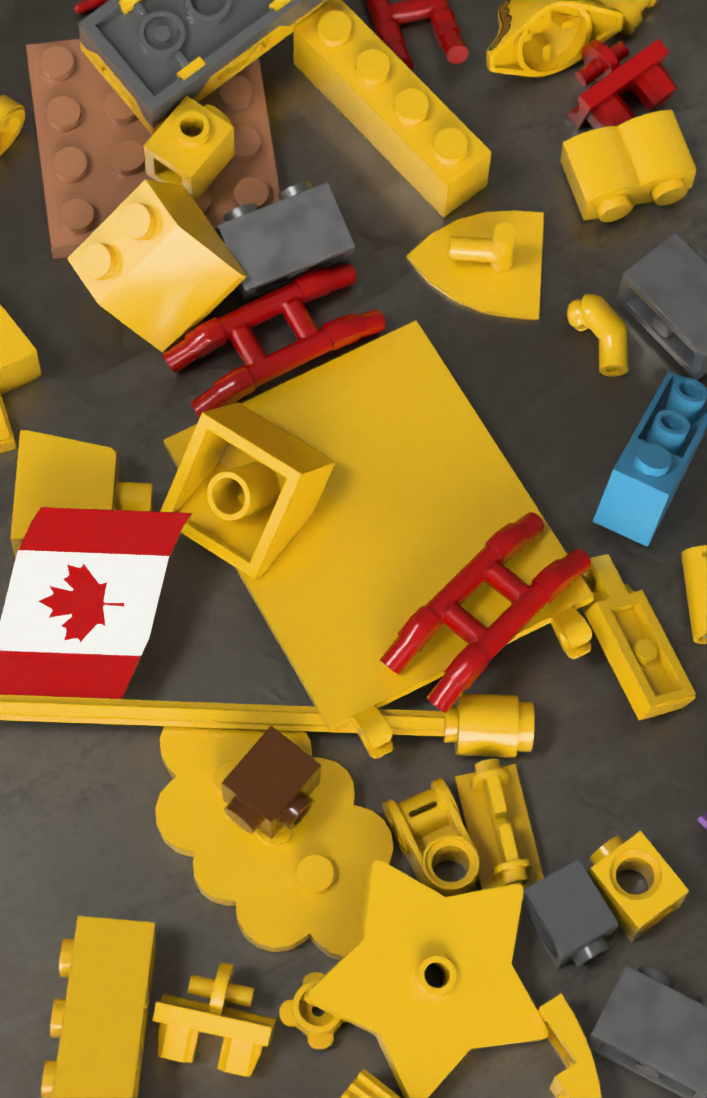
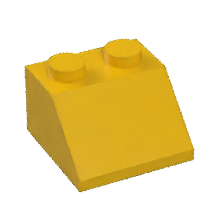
M147 179L67 258L98 305L162 353H165L182 341L187 333L192 331L247 277L245 271L185 186Z
M239 402L202 412L160 512L192 513L181 533L255 580L265 573L312 516L336 462Z

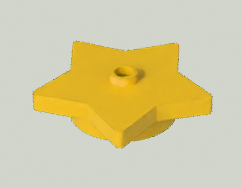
M376 860L372 862L367 869L360 942L304 995L305 1001L372 1033L378 1040L404 1098H428L470 1049L532 1042L547 1038L549 1035L548 1028L512 966L524 893L523 886L521 884H511L445 897L384 861ZM431 963L435 964L442 972L443 986L441 988L431 987L425 980V969Z

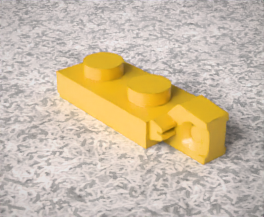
M609 554L590 558L591 567L581 576L593 593L594 601L583 606L582 609L638 720L685 708L696 698V692L643 590L634 592L628 584L623 583Z

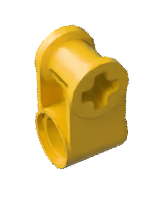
M439 777L431 781L430 789L396 803L393 799H389L382 803L389 829L398 847L406 855L420 883L445 897L475 892L480 862L479 856L463 825L453 795L442 778ZM443 861H455L462 865L467 874L459 881L447 882L438 878L433 872V868Z

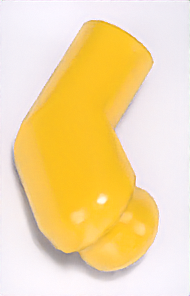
M585 294L582 299L573 300L567 308L568 321L578 331H585L590 328L598 338L600 374L609 377L626 374L629 368L628 328L625 321L601 296Z

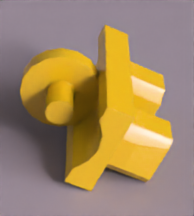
M220 962L215 979L192 974L188 986V994L211 998L210 1003L163 993L161 1001H156L152 1021L160 1023L158 1031V1056L160 1058L192 1063L195 1058L199 1034L204 1032L224 1037L217 1069L227 1073L250 1077L262 1053L263 1046L268 1047L273 1037L277 1018L226 1007L227 1002L251 1007L255 988L231 983L234 964Z

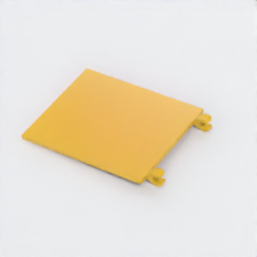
M417 320L240 403L336 462L312 516L260 578L254 580L236 567L235 569L328 730L332 732L353 721L364 747L370 757L374 759L380 758L393 750V742L391 741L392 729L378 708L443 677L446 674L444 671L468 645L442 624L441 629L428 641L421 651L416 653L401 674L398 675L383 664L380 658L398 637L397 633L407 620L421 606H425L485 547V542L508 523H514L529 512L536 513L542 519L544 531L524 545L523 550L513 556L504 566L528 585H531L532 580L546 566L556 559H562L567 555ZM197 424L163 440L164 446L177 469L180 466ZM582 576L571 582L570 587L560 593L551 603H547L509 643L551 623L564 652L569 658L576 659L587 654L591 650V643L589 641L592 638V630L577 609L593 602L594 595ZM484 582L461 606L485 626L489 627L512 603Z

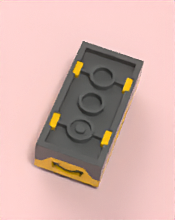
M109 0L78 23L80 49L151 135H153L186 95L197 103L294 32V27L331 0Z

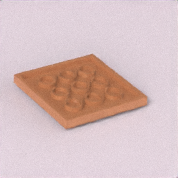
M80 38L26 45L53 259L69 257L145 179L156 181L146 175L143 146L151 138V133L81 51ZM259 58L198 102L202 106L209 104L218 108L234 126V157L196 201L216 232L218 225L225 223L224 215L237 207L256 203L258 209L280 201L278 197L280 193Z

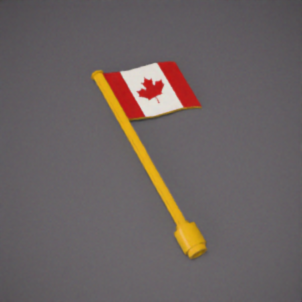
M41 507L31 521L17 552L0 620V720L268 730L270 726H273L276 730L330 732L315 706L122 699L150 638L168 560L183 527L192 513ZM462 693L457 699L456 704L447 713L427 710L378 709L392 729V735L443 736L444 743H454L456 756L515 758L517 752L532 751L534 740L533 702H519L518 695ZM353 721L332 731L337 733H358Z

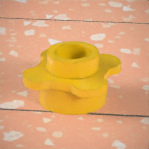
M312 972L306 975L303 979V986L296 992L294 999L284 1001L279 1011L282 1023L287 1027L295 1026L307 1036L309 1046L316 1050L329 1048L333 1044V1034L343 1022H347L326 1011L320 1017L314 1016L312 1013L314 1005L305 1001L304 995L325 975L320 972Z

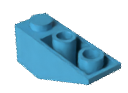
M668 371L613 468L592 522L646 547L649 546L707 430V387L697 380L685 378Z

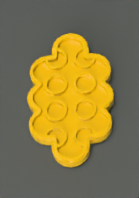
M164 726L160 736L161 758L173 780L162 790L155 807L157 830L164 843L175 852L193 857L194 881L201 894L211 902L224 906H236L237 925L245 939L259 949L273 953L290 951L310 938L323 953L332 959L340 961L360 942L369 864L376 860H381L390 865L393 856L392 833L384 819L370 809L354 805V783L348 771L335 761L312 757L311 740L306 731L278 730L321 764L320 783L309 795L314 800L312 807L294 829L289 830L283 826L273 839H270L258 828L253 834H250L233 822L225 813L224 808L227 803L223 801L222 782L267 730Z

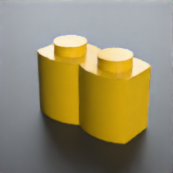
M673 110L647 113L628 120L619 126L602 127L574 136L563 142L560 158L583 220L600 219L601 222L619 220L627 216L633 210V206L637 204L654 202L657 206H665L679 201L692 188L697 170Z

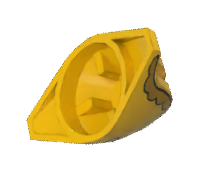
M505 0L498 11V35L487 49V68L490 72L529 77H543L560 72L582 59L581 52L585 45L594 39L604 43L622 30L623 13L615 8L596 4L588 0Z

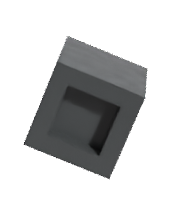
M579 858L524 889L521 909L558 970L575 961L578 968H583L600 959L612 949L608 941L613 938L619 923Z

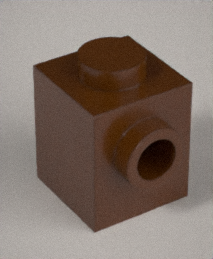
M270 726L223 780L222 796L223 801L227 803L224 811L233 822L250 834H253L258 828L270 839H273L283 826L292 830L302 821L314 803V800L309 795L320 783L321 764L273 726Z

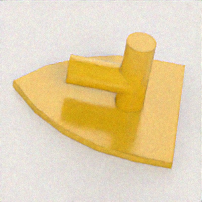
M492 211L458 219L430 234L407 255L408 261L421 276L452 301L480 313L507 318L539 320L544 212Z

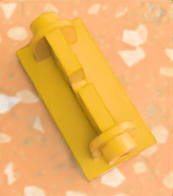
M499 759L480 761L474 765L476 772L455 776L454 779L467 833L477 850L480 860L478 878L481 890L511 884H521L523 889L543 879L544 876L516 764L501 767Z

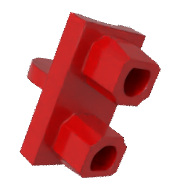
M594 39L585 45L581 52L585 66L575 73V77L584 87L594 80L597 83L578 97L579 106L570 111L568 117L578 129L587 122L594 129L619 126L628 120L636 118L621 99L631 90L649 112L654 111L668 101L677 89L669 72L662 65L669 53L667 48L657 39L620 66L619 62L629 56V50L623 42L619 41L611 48H608L601 41Z

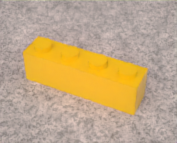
M331 0L294 27V65L443 218L447 217L487 186L492 152L342 0Z
M77 916L74 939L63 938L61 946L59 977L69 979L66 999L55 998L53 1002L50 1037L60 1038L57 1060L45 1061L41 1098H138L156 956L155 922Z

